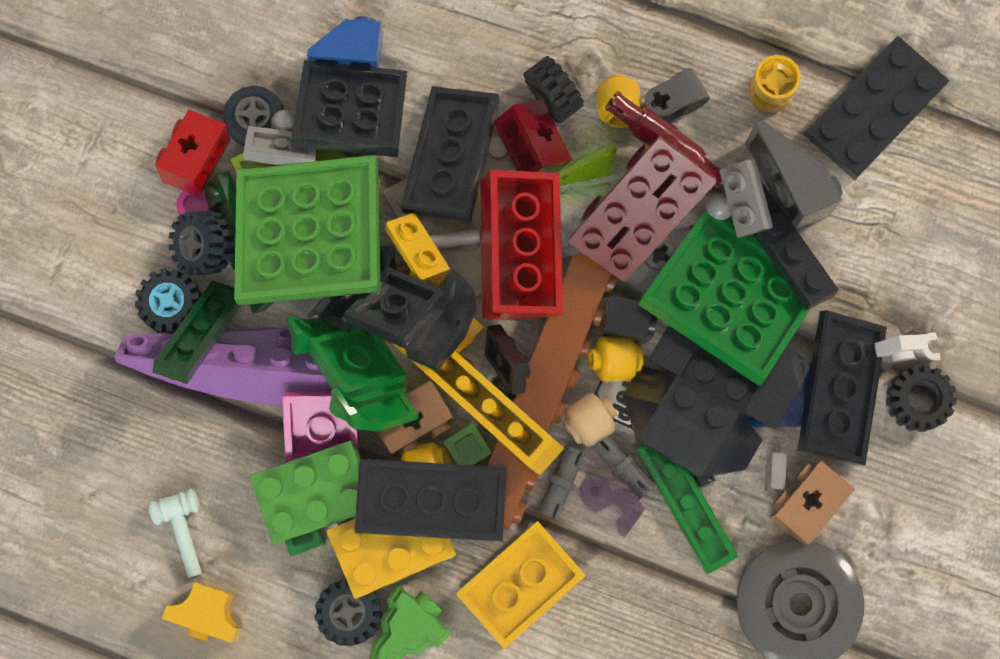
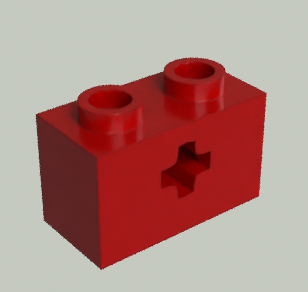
M188 109L184 118L179 119L175 123L172 130V139L168 146L162 148L157 155L155 165L161 181L200 197L231 141L226 124Z

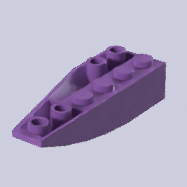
M288 327L224 330L188 384L152 373L153 361L174 332L124 335L115 354V362L149 376L188 389L259 404L283 406L282 396L284 392L331 391L332 389L310 354H293L291 349L292 338L291 333L288 332Z

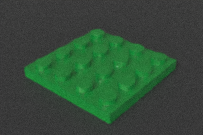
M707 209L638 303L639 306L758 386H761L809 312V310L806 311L759 242L750 235L737 238L734 224L726 219L719 220L712 217Z

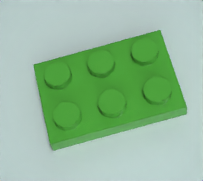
M354 440L249 475L272 544L356 517L360 457Z

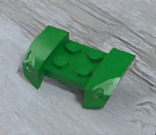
M297 316L288 317V332L291 333V349L293 354L311 355L332 388L329 411L336 418L347 421V425L354 429L381 431L418 419L419 414L405 395L407 386L404 383L406 373L382 338L356 327L348 333L321 321L320 317L312 319H300Z

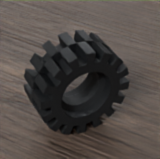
M545 56L524 72L523 77L525 78V83L530 87V92L535 95L536 100L543 99L551 118H554L556 122L563 123L584 106V101L580 97L582 95L575 88V83L568 78L567 72H564L559 63L556 64L553 58Z
M929 365L913 366L900 373L891 381L892 385L888 387L886 392L889 394V398L886 399V406L890 405L891 410L888 411L890 416H895L898 419L896 423L899 426H907L906 430L909 431L918 430V432H925L948 421L947 418L952 416L955 411L952 409V406L957 404V398H953L952 394L956 392L955 386H949L948 382L951 379L948 375L943 377L940 374L942 370L938 368L932 370ZM922 385L932 392L934 403L929 411H916L909 404L908 394L913 386Z

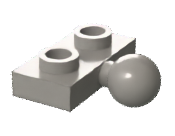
M280 110L271 119L272 129L248 126L243 160L276 165L315 162L317 149L292 147L295 114L289 110Z
M755 159L745 160L719 170L726 195L715 194L711 196L706 202L705 210L707 209L712 217L719 220H727L732 216L737 238L773 228Z

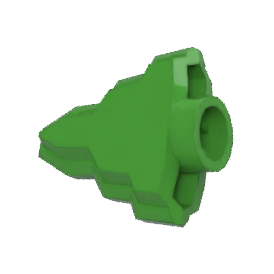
M397 585L386 600L389 608L381 619L383 632L373 643L369 659H402L406 654H420L429 645L438 647L451 635L450 631L437 619L443 610L422 591L414 598Z

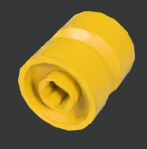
M782 55L769 56L760 62L748 89L750 101L755 108L765 113H776L788 106L800 85L801 74L796 63Z

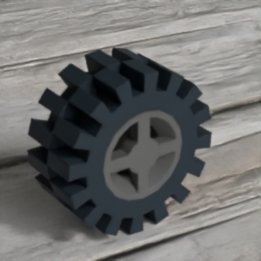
M214 211L185 212V214H180L177 217L178 221L173 222L171 227L175 232H169L168 238L173 239V244H168L169 251H175L171 258L173 262L180 261L176 267L179 270H185V274L195 276L219 273L222 271L221 269L229 265L226 260L232 259L233 253L229 252V248H234V242H229V237L233 236L232 229L226 230L229 222L226 219H221L222 215L220 213H214Z
M346 579L328 585L329 587L321 592L320 598L315 604L316 614H314V617L318 623L317 628L320 633H323L327 640L340 646L358 645L370 639L379 628L382 617L381 601L377 597L376 592L374 591L355 600Z

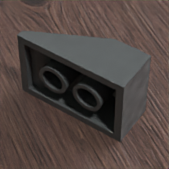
M763 119L755 123L745 143L753 159H755L756 165L771 195L795 229L799 231L829 217L842 201L841 195L843 191L838 179L835 176H830L825 166Z

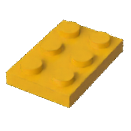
M355 519L326 531L355 600L457 555L450 539L356 534Z
M537 521L459 590L456 595L501 647L505 649L586 575Z

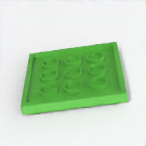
M375 155L237 170L234 300L238 305L380 292L378 160Z

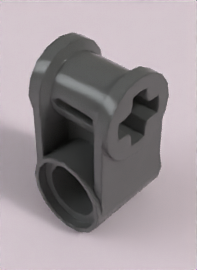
M689 68L651 88L645 96L642 108H650L669 123L683 115L698 110L710 100V96L693 68Z
M664 239L626 281L619 279L615 288L630 299L640 301L675 253L672 243ZM665 252L664 260L666 262L660 260L656 264L652 261L653 253Z

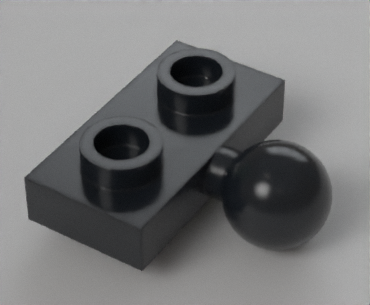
M501 324L487 326L484 356L497 373V376L491 380V383L512 400L516 394L525 393L526 379L530 376L529 361L526 356L521 354L516 347L514 339L508 336Z

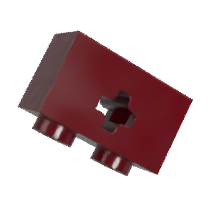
M543 99L514 104L494 121L495 127L517 171L557 173L572 161Z

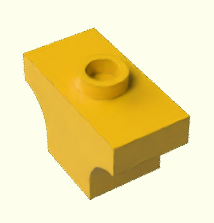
M194 582L189 597L179 605H166L162 616L163 620L189 628L187 635L204 641H208L210 635L234 643L237 642L242 629L232 621L230 616V607L235 594L203 583Z

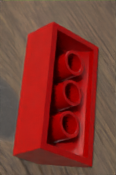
M490 170L480 180L482 320L518 321L563 315L560 173Z

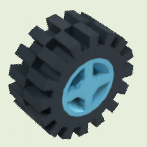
M160 269L161 273L156 274L152 272L149 274L151 278L148 281L145 279L141 281L140 284L143 287L141 290H136L135 295L138 297V301H135V308L139 310L137 313L139 318L157 333H170L177 330L202 293L193 280L185 273L182 274L179 270L172 269V272L167 269Z

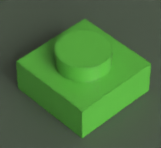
M474 423L443 441L458 465H476L492 455L490 448Z

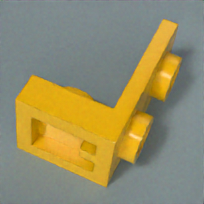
M411 213L388 221L385 225V230L410 268L409 276L440 288L450 268L417 215Z

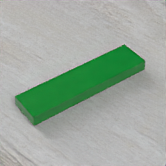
M643 444L636 447L635 451L651 479L656 484L655 486L705 574L707 575L738 558L737 552L692 474Z

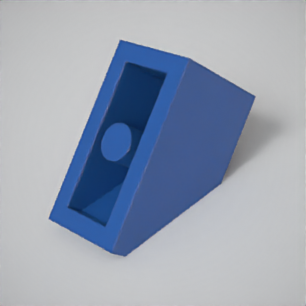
M366 16L356 17L355 20L345 19L308 49V60L380 68L383 39L381 22H376L375 19Z

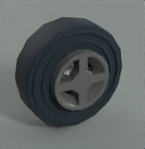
M254 85L243 87L233 93L225 103L223 121L231 138L244 147L248 126L272 129L271 119L273 115L280 110H284V106L277 95L265 87Z

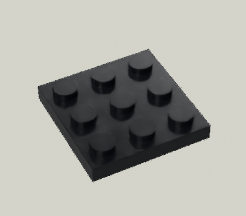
M304 60L292 131V147L398 157L407 71Z

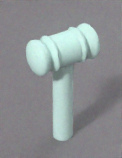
M188 489L185 493L180 491L178 494L159 498L158 501H150L148 505L149 515L154 524L160 525L163 521L169 522L171 520L188 578L202 574L185 519V515L188 516L190 512L197 513L200 509L198 496L193 489Z

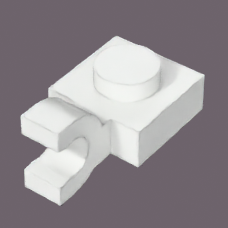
M936 332L925 335L897 336L875 343L877 357L892 356L893 362L907 361L915 357L922 363H933L941 360L940 353H932L928 348V342L937 340Z

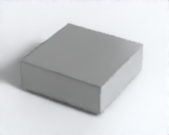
M772 452L767 455L765 491L779 492L785 488L786 453Z

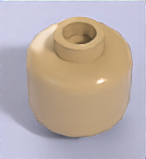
M589 393L565 409L566 419L562 423L576 445L582 443L587 447H591L615 431L613 418L617 416V412L607 397L600 400L596 395Z

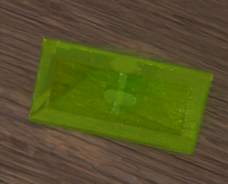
M613 141L557 172L560 173V191L593 200L599 195L604 198L617 152L616 143Z

